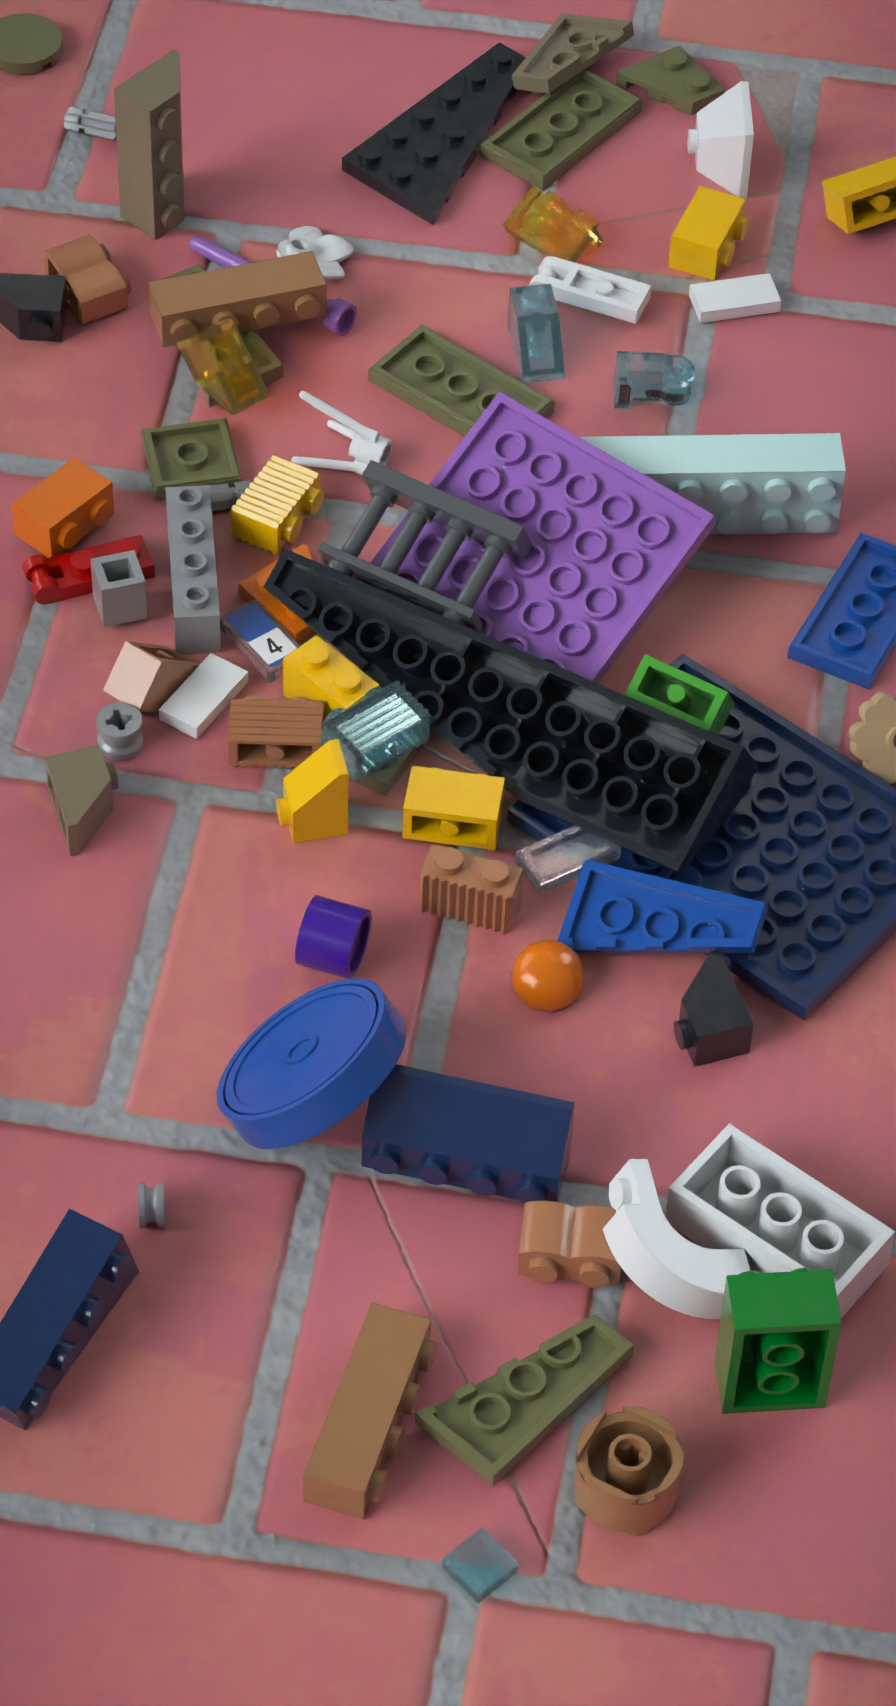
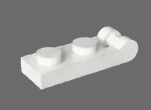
M547 256L542 260L538 267V274L532 277L527 287L528 294L537 301L543 302L550 298L634 324L637 323L651 297V285L554 256Z

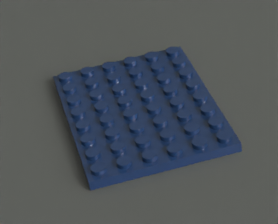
M681 654L670 666L729 693L734 706L719 736L744 746L758 765L737 807L681 874L521 803L519 800L508 809L507 822L580 871L586 859L765 902L768 912L755 952L722 953L729 971L805 1021L896 931V788L691 658Z

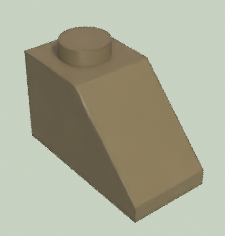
M99 745L45 757L47 789L70 856L81 853L113 810L112 790L119 789L114 763H105Z

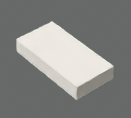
M770 273L690 284L689 297L700 323L780 312L781 299Z
M210 653L159 709V720L198 739L231 702V698H235L249 682L248 671Z

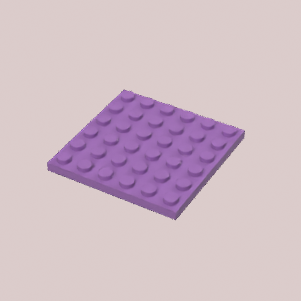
M500 391L429 484L432 487L524 526L533 545L525 560L510 554L507 558L502 557L472 609L476 611L484 627L482 634L598 684L717 524L716 518L712 513ZM409 512L370 562L371 564L380 566L410 515ZM432 521L431 524H425L396 575L417 584L448 532L446 526ZM470 538L469 541H463L434 592L456 601L486 550L484 543L474 538Z

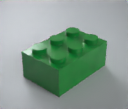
M798 1268L791 1272L774 1273L745 1271L738 1275L726 1276L714 1359L722 1414L826 1408L841 1329V1318L832 1269L814 1270L811 1268Z

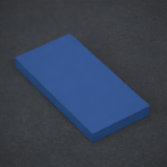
M860 533L790 644L787 658L870 690L896 647V546Z

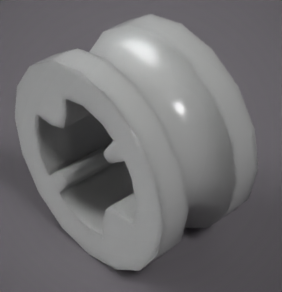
M144 1182L138 1183L140 1229L146 1228L147 1224L151 1222L156 1223L159 1228L165 1227L164 1182H157L153 1188H148Z

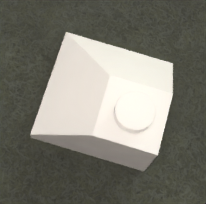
M740 81L697 112L696 128L688 130L687 140L688 154H695L696 171L741 198H747L754 138L749 82Z

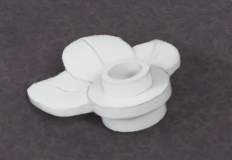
M302 226L290 231L288 239L278 244L276 255L277 257L313 251L324 279L335 280L345 278L344 270L338 263L349 258L353 254L354 248L349 242L339 236H323L317 227Z

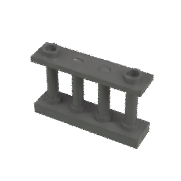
M370 460L362 476L371 491L372 499L342 550L321 542L318 551L327 567L482 633L484 627L476 611L472 608L502 557L507 558L510 554L525 560L533 545L524 526ZM396 504L407 509L410 515L380 566H375L358 558L387 507L392 508ZM435 521L446 526L448 532L418 583H413L396 575L424 525ZM474 538L483 542L486 550L456 601L434 592L462 542Z

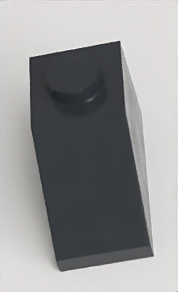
M0 273V323L20 340L62 342L68 308L66 276Z
M720 949L709 953L683 996L679 1020L674 1022V1034L677 1044L681 1050L687 1049L694 1067L750 1052L753 1022Z

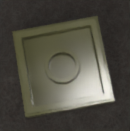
M226 418L141 429V440L155 501L166 500L165 487L217 485L228 483L229 487H234V482L241 481Z

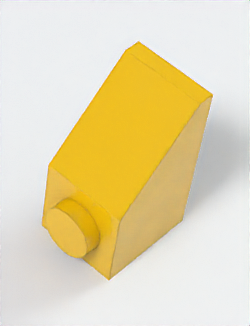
M339 739L326 742L283 778V798L276 799V808L280 826L288 825L293 844L348 835L349 773Z

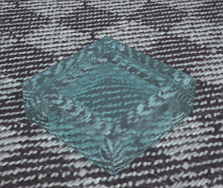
M483 1527L442 1558V1568L478 1604L518 1572L519 1563Z

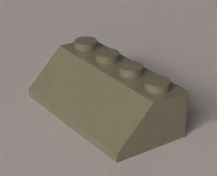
M174 49L114 88L120 217L153 239H157L168 230L175 228L184 220L180 53Z

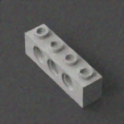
M210 485L165 487L175 651L181 654L221 652L220 611Z

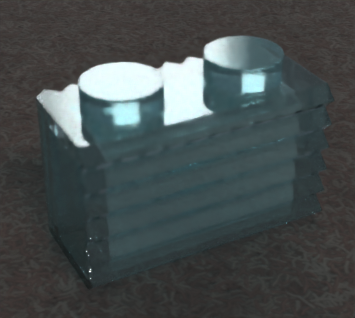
M399 680L384 688L374 687L363 696L361 701L346 709L337 708L327 715L321 723V747L329 740L339 739L348 773L354 781L359 782L362 777L366 778L369 773H374L377 768L382 769L385 764L389 765L392 760L396 761L399 756H404L407 751L411 752L414 747L418 748L421 743L426 744L429 740L430 714L427 708L424 709L422 703H418L416 697H412L411 693L406 691L405 686H401Z

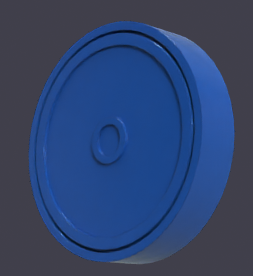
M359 978L344 979L309 991L269 1017L235 1052L219 1081L217 1089L219 1109L244 1141L253 1147L278 1149L308 1140L331 1128L351 1114L384 1082L402 1053L406 1040L405 1021L382 989L370 980Z

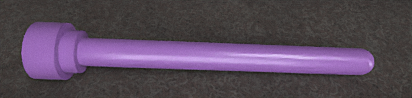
M194 236L189 242L190 249L193 252L225 268L252 263L203 237ZM341 298L335 300L328 299L327 316L319 317V320L323 322L325 329L339 336H344L355 323L357 308Z

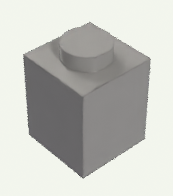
M135 550L90 559L93 598L103 627L147 619L146 581Z

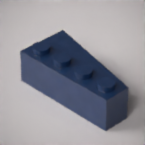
M72 1209L67 1211L0 1322V1418L26 1430L34 1418H39L43 1414L55 1388L136 1277L139 1270L123 1234Z

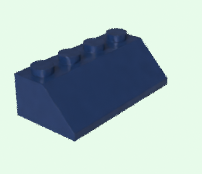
M395 1064L384 1082L369 1097L362 1134L361 1166L372 1168L382 1174H400L422 1179L426 1183L433 1185L446 1184L469 1189L479 1195H496L519 1200L524 1204L531 1201L558 1202L570 1161L575 1102Z

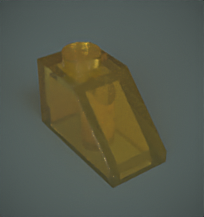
M232 318L211 324L177 342L178 348L195 382L231 415H236L270 396Z

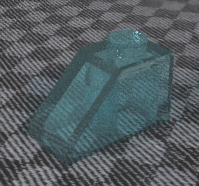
M543 284L510 288L508 328L522 383L564 379L565 372L559 311L552 285Z

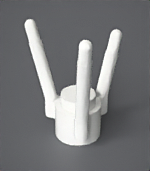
M306 391L299 393L301 399L336 420H329L327 422L329 428L352 439L349 447V456L354 457L355 460L350 462L294 456L291 462L307 467L352 471L360 475L363 474L370 460L384 466L387 464L392 451V439L379 435L378 431L365 427Z

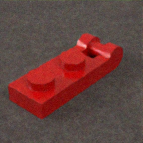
M141 534L49 558L40 554L28 557L22 565L27 580L33 582L31 590L36 601L43 605L93 593L90 560L92 558L135 550L144 578L155 577V564Z

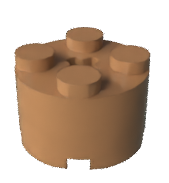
M637 1406L623 1407V1412L606 1415L605 1411L593 1417L583 1428L577 1443L573 1486L575 1503L578 1508L601 1526L615 1531L627 1532L633 1536L645 1535L649 1533L653 1526L662 1522L672 1512L677 1503L684 1462L683 1448H681L677 1439V1432L672 1424L658 1413Z

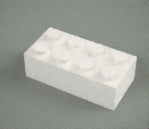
M730 1123L668 1189L666 1219L673 1228L701 1247L709 1249H745L750 1270L762 1273L791 1272L798 1268H811L814 1270L832 1269L840 1318L849 1311L889 1265L895 1235L894 1230Z

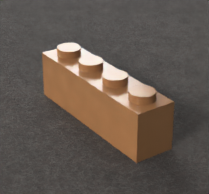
M313 251L149 282L150 314L163 347L327 316V284Z
M371 1302L304 1471L303 1502L363 1520L371 1501L380 1502L388 1478V1472L383 1470L388 1457L396 1458L398 1456L405 1428L400 1427L405 1413L413 1415L421 1391V1384L416 1383L421 1370L429 1372L435 1358L437 1342L430 1340L431 1319Z

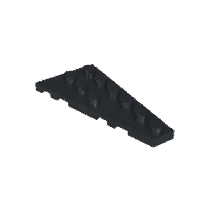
M499 42L342 157V171L434 225L439 217L441 206L444 202L448 203L453 195V187L460 177H464L479 153L480 145L487 140L489 129L499 121L502 108L507 101L512 100L517 92V89L513 87L512 74L526 57Z

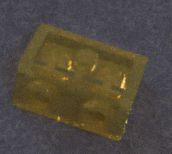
M534 187L530 188L503 223L507 233L543 255L558 257L574 263L589 244L599 248L604 242L597 229L599 223L590 214L583 210H579L576 213L567 208L566 202L554 192L548 191L544 194Z

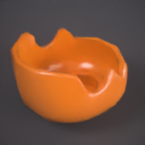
M544 939L529 944L518 955L513 965L511 977L514 994L529 1007L537 1010L552 1012L567 1007L583 990L584 968L580 958L571 947L560 941Z

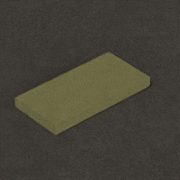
M585 69L550 94H544L480 145V156L543 191L642 112L643 100Z
M423 325L418 327L368 369V380L464 437L499 391L545 418H548L554 412L555 401Z

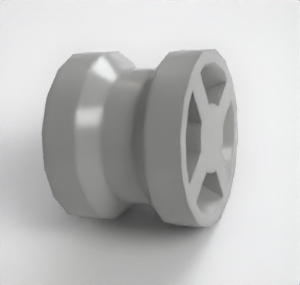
M123 702L112 703L102 708L96 717L98 745L103 756L114 761H127L136 757L143 748L142 715L139 710L133 705Z

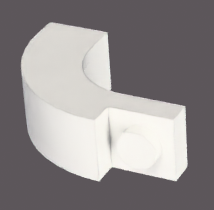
M629 1159L609 1183V1200L616 1213L605 1225L603 1232L613 1256L628 1277L646 1294L661 1304L693 1317L720 1319L726 1276L751 1271L745 1249H709L698 1246L681 1236L670 1225L661 1209L648 1159Z

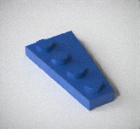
M585 859L557 941L571 947L576 953H710L719 949L721 953H754L768 907L765 902Z

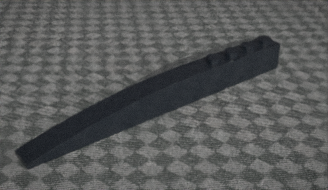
M284 548L263 586L271 595L489 776L505 778L504 788L521 803L678 874L682 873L734 811L758 768L757 763L744 746Z

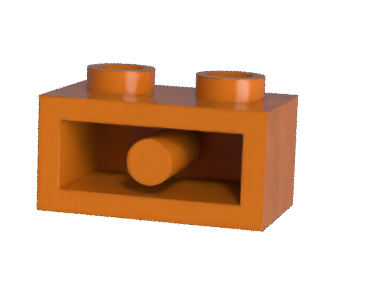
M74 457L11 503L14 535L48 558L60 555L65 550L74 547L81 538L97 526L106 523L114 514L112 482Z

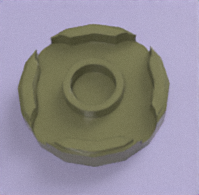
M30 13L12 14L0 18L1 71L16 75L35 74L43 71L44 65L51 62V66L58 62L63 53L61 30L55 22L44 16Z

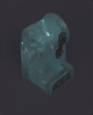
M617 351L613 377L614 408L631 409L632 401H660L670 406H679L687 403L692 394L695 373L694 364L689 359L679 355Z

